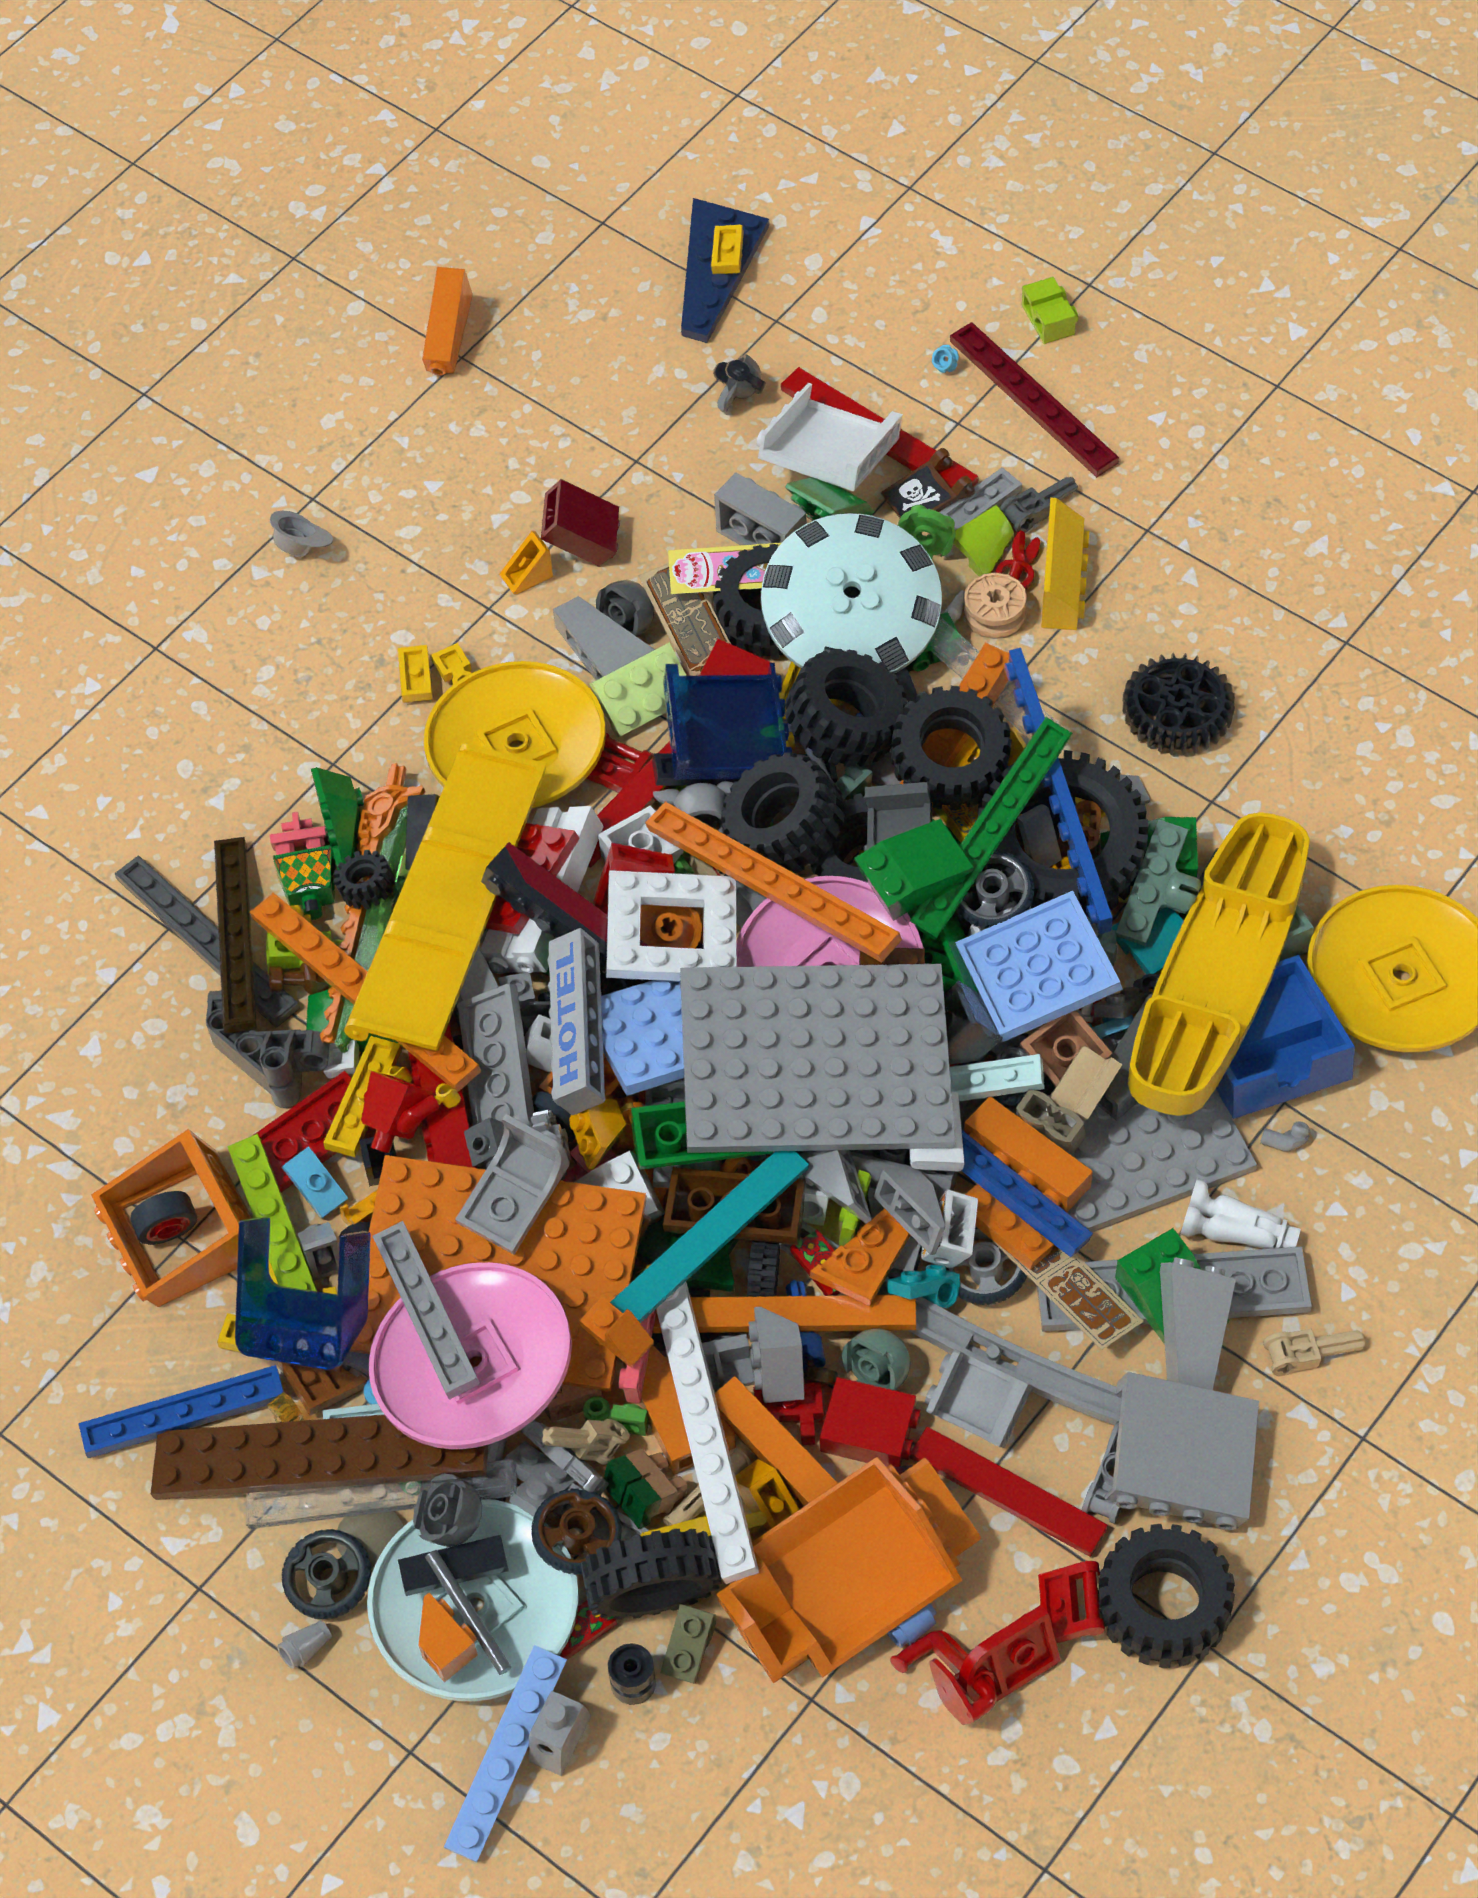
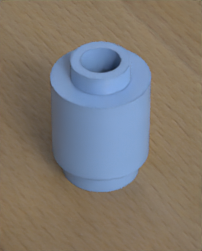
M931 1603L889 1631L887 1635L899 1648L906 1644L911 1645L936 1624L933 1616L937 1613Z

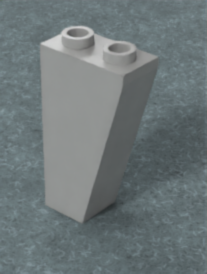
M579 596L553 609L555 628L595 680L655 650Z
M1174 1258L1172 1263H1161L1160 1267L1167 1380L1213 1390L1236 1278L1225 1276L1226 1270L1222 1268L1206 1266L1205 1270L1193 1268V1261Z

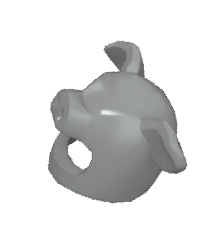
M724 781L717 786L708 783H696L687 786L680 792L676 789L655 791L653 795L657 801L661 803L666 801L669 804H673L676 808L716 829V824L719 823L718 831L723 833L721 813L722 810H725L723 803L725 797L730 795V787L733 783Z

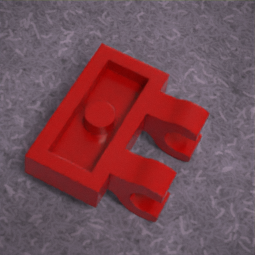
M821 1382L805 1383L804 1399L771 1403H764L762 1390H755V1387H753L754 1396L779 1422L800 1421L802 1446L815 1445L814 1420L824 1419Z

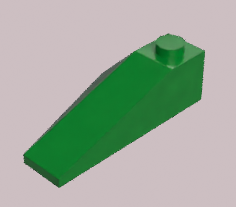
M316 767L311 769L328 839L332 847L336 868L339 870L338 864L340 862L346 864L345 858L348 855L351 859L354 858V852L358 851L356 845L358 844L357 837L361 818L359 806H363L364 802L360 787L354 789L351 777Z

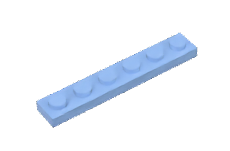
M536 1645L533 1646L446 1840L445 1849L477 1863L529 1747L530 1731L549 1694L554 1690L567 1659Z

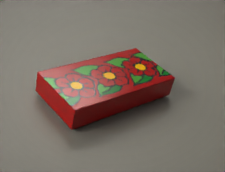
M818 1229L801 1239L798 1245L790 1246V1252L809 1276L810 1271L818 1264H823L832 1256L834 1251ZM812 1279L825 1296H837L841 1293Z
M588 1600L578 1606L573 1631L559 1656L568 1660L616 1626L617 1620L614 1616L604 1619L600 1615H592V1612L589 1610Z

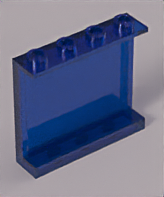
M770 663L768 675L679 676L678 664L665 665L663 688L674 780L742 778L741 774L746 769L751 770L755 767L754 763L759 760L766 761L769 759V756L775 754L783 756L784 753H792L791 747H786L789 728L788 723L783 722L782 719L785 716L784 698H779V693L782 691L781 675H776L775 663Z

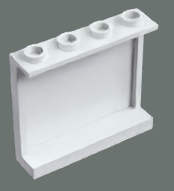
M807 383L800 392H796L789 404L784 405L782 412L777 417L774 416L770 425L765 430L762 429L757 438V446H759L758 459L855 491L899 439L903 414L892 411L882 423L811 400L812 384Z

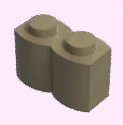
M1028 1090L1016 1107L1018 1117L1069 1154H1074L1086 1137L1082 1119L1072 1110L1056 1106L1049 1096L1040 1091Z

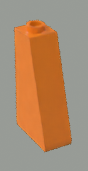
M437 267L422 357L426 371L435 375L454 374L473 295L465 269Z
M651 1346L641 1402L639 1404L642 1409L647 1410L649 1425L673 1475L693 1467L694 1462L670 1363L654 1346ZM623 1362L624 1368L627 1367V1364L625 1362ZM720 1416L728 1450L730 1451L736 1448L735 1433L730 1425Z

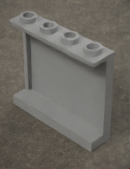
M1127 1372L1117 1382L1116 1395L1121 1396L1122 1399L1113 1486L1105 1495V1500L1116 1502L1118 1507L1125 1509H1134L1136 1507L1149 1509L1151 1514L1157 1516H1168L1170 1514L1182 1516V1519L1189 1523H1202L1203 1521L1214 1523L1217 1528L1222 1530H1235L1249 1519L1259 1401Z

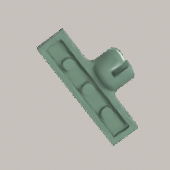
M1158 819L1143 863L1118 925L1117 937L1146 946L1158 912L1162 908H1169L1188 914L1201 888L1199 878L1181 873L1176 869V864L1188 835V829Z

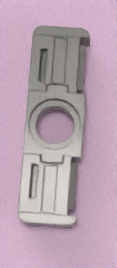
M534 1419L520 1431L587 1492H596L601 1495L610 1484L587 1462L579 1459L571 1448L546 1446L542 1442V1431L546 1427L544 1424Z

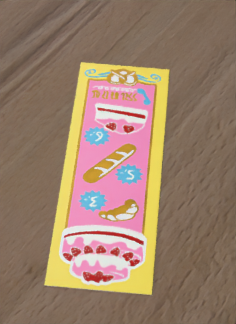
M769 543V544H778V547L781 545V543ZM769 544L668 550L671 594L720 591V588H715L716 581H721L722 578L718 573L721 568L726 569L728 567L726 562L731 557L737 558L739 556L737 553L744 549L750 551L753 550V546L761 545L763 548L769 547ZM768 563L754 566L746 571L739 581L738 590L762 588L763 577Z

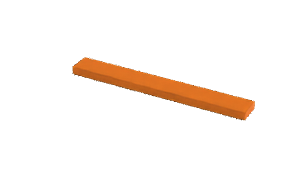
M876 1295L870 1306L849 1296L690 1297L699 1333L749 1332L748 1322L755 1321L754 1307L765 1308L797 1323L799 1332L864 1331L876 1328L888 1331L916 1330V1298L907 1299L897 1295ZM656 1313L653 1333H662L658 1314Z

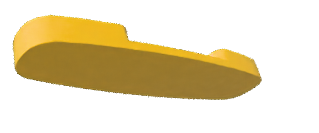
M1258 812L1248 814L1236 822L1206 868L1203 886L1172 945L1152 997L1146 1002L1135 1037L1129 1067L1128 1087L1131 1095L1139 1104L1161 1113L1176 1116L1196 1112L1204 1106L1214 1092L1237 1053L1255 1018L1282 954L1303 886L1310 839L1307 831L1299 823L1270 813Z

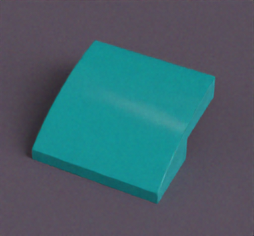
M1162 908L1158 912L1146 946L1117 937L1116 941L1126 955L1131 953L1145 975L1155 974L1163 968L1184 921L1175 910ZM1120 921L1112 926V930L1117 931Z

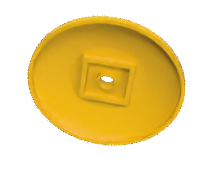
M531 661L499 663L479 669L463 677L447 689L438 699L425 725L424 751L432 774L443 788L460 746L466 743L547 763L544 778L532 808L565 796L579 786L593 771L601 757L605 744L606 726L604 714L592 690L582 680L566 670L549 664ZM516 740L524 742L519 747L509 746L511 742Z
M1383 885L1368 888L1344 898L1322 917L1310 940L1307 954V969L1346 1033L1364 1043L1386 1050L1423 1052L1452 1045L1478 1028V918L1462 904L1444 894L1418 886ZM1401 970L1407 972L1410 978L1400 980L1393 973Z

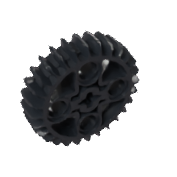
M1172 653L1171 659H1165L1161 654L1159 662L1150 658L1148 666L1140 664L1138 672L1133 671L1131 679L1127 680L1122 700L1125 724L1130 725L1131 733L1138 732V741L1147 739V747L1149 748L1156 744L1158 745L1159 752L1163 748H1168L1171 755L1175 750H1181L1182 754L1185 755L1187 749H1192L1196 754L1198 746H1202L1207 750L1210 742L1217 744L1219 736H1225L1227 728H1230L1235 710V693L1232 692V684L1226 683V674L1219 675L1218 666L1210 669L1209 660L1203 664L1199 663L1198 655L1194 660L1187 659L1186 653L1182 658H1176L1175 654ZM1201 688H1205L1210 693L1201 691ZM1146 714L1156 716L1155 720H1152Z

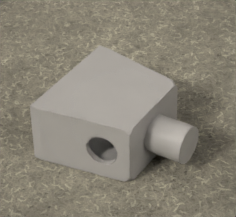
M551 1691L529 1734V1762L562 1776L591 1718L587 1708L577 1701ZM545 1746L549 1747L552 1752L545 1751Z

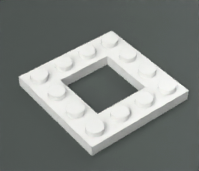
M609 870L606 978L680 981V968L737 967L735 879L730 876ZM660 905L703 908V949L640 946V906Z

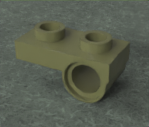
M680 1604L661 1668V1674L696 1684L706 1647L710 1644L714 1633L716 1614Z

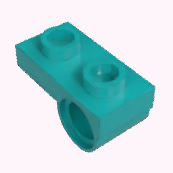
M928 1265L925 1271H904L900 1277L888 1279V1293L907 1299L923 1297L942 1308H949L956 1302L960 1287V1274L946 1270L944 1265Z

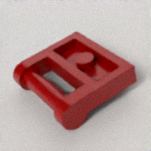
M606 733L603 750L612 751L635 761V763L633 764L606 751H602L597 765L586 779L619 793L653 758L654 753L647 750L639 751L610 738V735Z
M1083 1561L1038 1575L1040 1605L1049 1613L1056 1643L1086 1635H1100L1105 1632L1104 1620L1100 1618L1097 1577L1100 1575L1098 1562ZM1083 1578L1086 1619L1080 1621L1076 1580Z

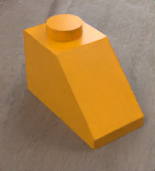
M757 1459L735 1476L739 1494L752 1513L758 1511L765 1513L767 1520L763 1526L767 1531L799 1510L776 1468Z

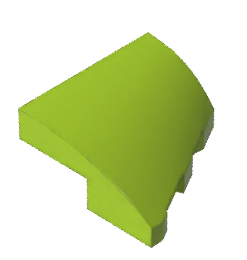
M995 505L955 530L954 545L969 559L968 566L980 577L991 573L996 563H1000L1004 549L1009 547L1014 538V531L1004 513Z

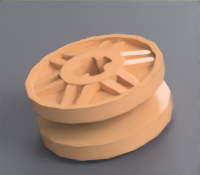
M989 573L975 578L967 586L964 594V616L971 630L981 636L1000 638L1015 633L1024 624L1027 597L1025 588L1017 579L1006 574Z

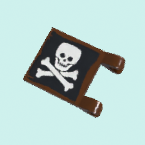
M945 448L937 450L928 462L880 492L899 519L904 513L910 511L914 505H922L927 509L940 512L955 501L971 497L975 494V488L968 476L961 477L951 489L937 472L948 469L953 464L952 459L949 457L950 454Z

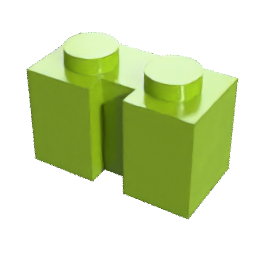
M1054 276L1022 286L1021 305L1043 344L1075 335V325L1078 322L1077 310L1073 305L1070 306L1064 287L1058 285Z

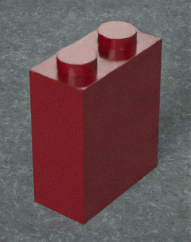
M560 479L545 493L541 540L600 567L608 559L613 558L618 550L619 506Z

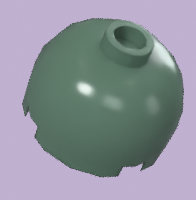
M881 1328L864 1330L843 1347L842 1360L847 1373L852 1370L858 1378L857 1382L896 1391L908 1377L911 1365L909 1352L904 1342L888 1330Z

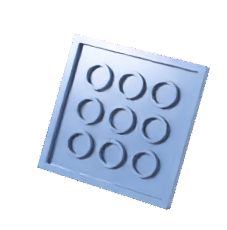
M1073 891L1018 914L1003 923H998L955 942L1002 1042L1123 990L1116 972Z
M652 980L601 996L603 1053L627 1096L684 1078L680 981Z

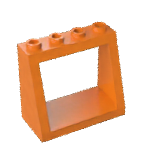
M189 1129L91 1194L96 1204L94 1208L96 1216L103 1224L107 1225L110 1231L106 1234L108 1240L115 1249H119L122 1255L120 1263L123 1269L130 1276L132 1275L136 1282L133 1285L135 1293L143 1302L148 1300L157 1307L246 1265L253 1256L265 1250L258 1228L217 1151ZM198 1174L228 1234L159 1279L124 1209Z

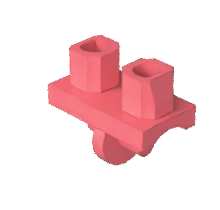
M292 812L293 821L281 823L283 833L269 835L271 846L277 855L295 852V847L306 846L307 849L322 847L328 842L325 826L312 828V818L300 820L298 812Z

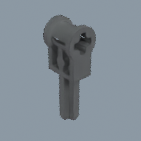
M1065 477L1039 493L1031 487L1019 495H1013L1002 503L1000 510L1015 525L1016 532L1022 530L1026 533L1035 524L1049 517L1050 498L1061 500L1075 492L1078 486L1073 477Z

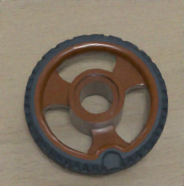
M571 1488L570 1490H561L559 1493L556 1492L541 1503L533 1517L531 1537L536 1552L547 1565H551L552 1568L558 1571L561 1570L563 1573L581 1575V1562L586 1561V1559L565 1558L553 1551L554 1547L562 1544L566 1547L569 1554L572 1555L583 1554L586 1551L588 1554H597L596 1549L610 1547L612 1542L621 1540L622 1525L616 1509L606 1498H602L596 1492L589 1493L584 1489ZM566 1504L572 1505L573 1508L567 1510L562 1515L560 1527L548 1528L544 1526L547 1517L553 1510ZM595 1509L604 1516L608 1523L610 1531L609 1540H601L594 1536L595 1519L590 1512ZM572 1528H579L583 1530L584 1533L573 1534L569 1530Z

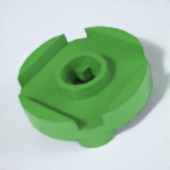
M914 505L910 511L901 516L897 525L912 535L927 551L931 559L933 555L941 554V557L947 555L953 547L956 536L954 529L955 521L950 516H944L922 505ZM922 532H927L929 534L927 536L922 535Z

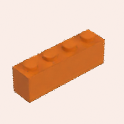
M988 1097L965 1121L964 1132L1065 1212H1068L1091 1188L1093 1175L1091 1169L994 1098Z

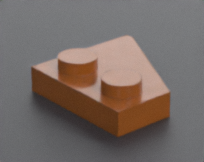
M308 1343L278 1357V1366L310 1416L364 1390L367 1382L364 1376L359 1375L356 1377L343 1369L342 1363L324 1356L320 1350Z

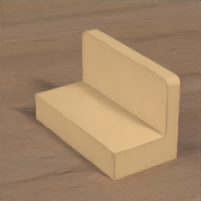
M1083 1046L1050 1095V1098L1056 1106L1068 1108L1075 1112L1082 1121L1087 1120L1122 1064L1112 1057L1105 1060L1088 1047Z

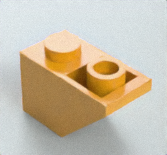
M605 1099V1102L570 1116V1127L574 1131L579 1144V1151L583 1155L588 1169H594L613 1147L626 1125L617 1100Z

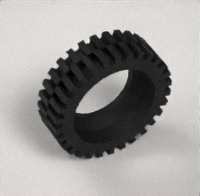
M1064 750L1063 758H1059L1071 796L1098 804L1100 809L1105 812L1109 822L1110 834L1102 852L1093 861L1109 909L1112 910L1118 906V896L1125 900L1130 894V886H1134L1146 854L1148 840L1145 804H1140L1141 795L1138 789L1132 791V781L1127 776L1120 781V770L1113 765L1107 772L1105 770L1106 760L1098 757L1095 764L1089 763L1090 754L1081 752L1080 759L1076 760L1072 759L1073 751ZM1007 768L1001 772L1000 783L994 780L989 786V794L985 793L982 799V808H979L978 817L1008 774L1009 770ZM1041 782L1026 805L1038 799L1052 796L1050 787H1044ZM1015 821L996 851L1010 853L1016 858L1018 857L1028 867L1034 882V898L1031 908L1073 891L1087 917L1086 906L1089 903L1087 897H1081L1079 893L1077 878L1080 876L1077 868L1055 869L1041 865L1031 859L1023 851L1017 840ZM996 863L986 864L982 870L997 869L1002 871L1006 877H1010L1015 872L1008 866ZM997 886L989 887L992 891L998 888V891L1000 890ZM1018 891L1009 892L1011 902L1016 901L1018 904L1023 893Z

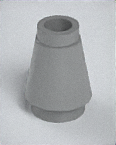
M320 1620L315 1624L283 1637V1642L277 1645V1649L283 1661L291 1669L297 1666L303 1667L332 1638V1635L326 1624Z

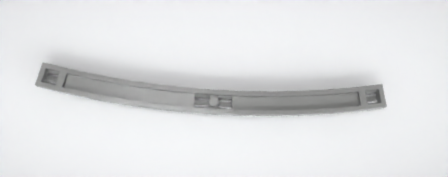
M803 1221L800 1237H806L814 1232L815 1229ZM822 1235L834 1251L839 1247V1245ZM780 1244V1249L796 1259L790 1252L791 1244ZM886 1277L876 1295H894L888 1293L889 1277ZM923 1297L916 1298V1330H908L909 1332L950 1354L956 1349L1033 1385L1032 1393L1109 1424L1115 1425L1116 1422H1119L1122 1397L1116 1395V1386L1072 1370L1019 1347L954 1315ZM971 1340L987 1347L986 1352L971 1345ZM1003 1355L1019 1364L1017 1366L1000 1359V1357Z

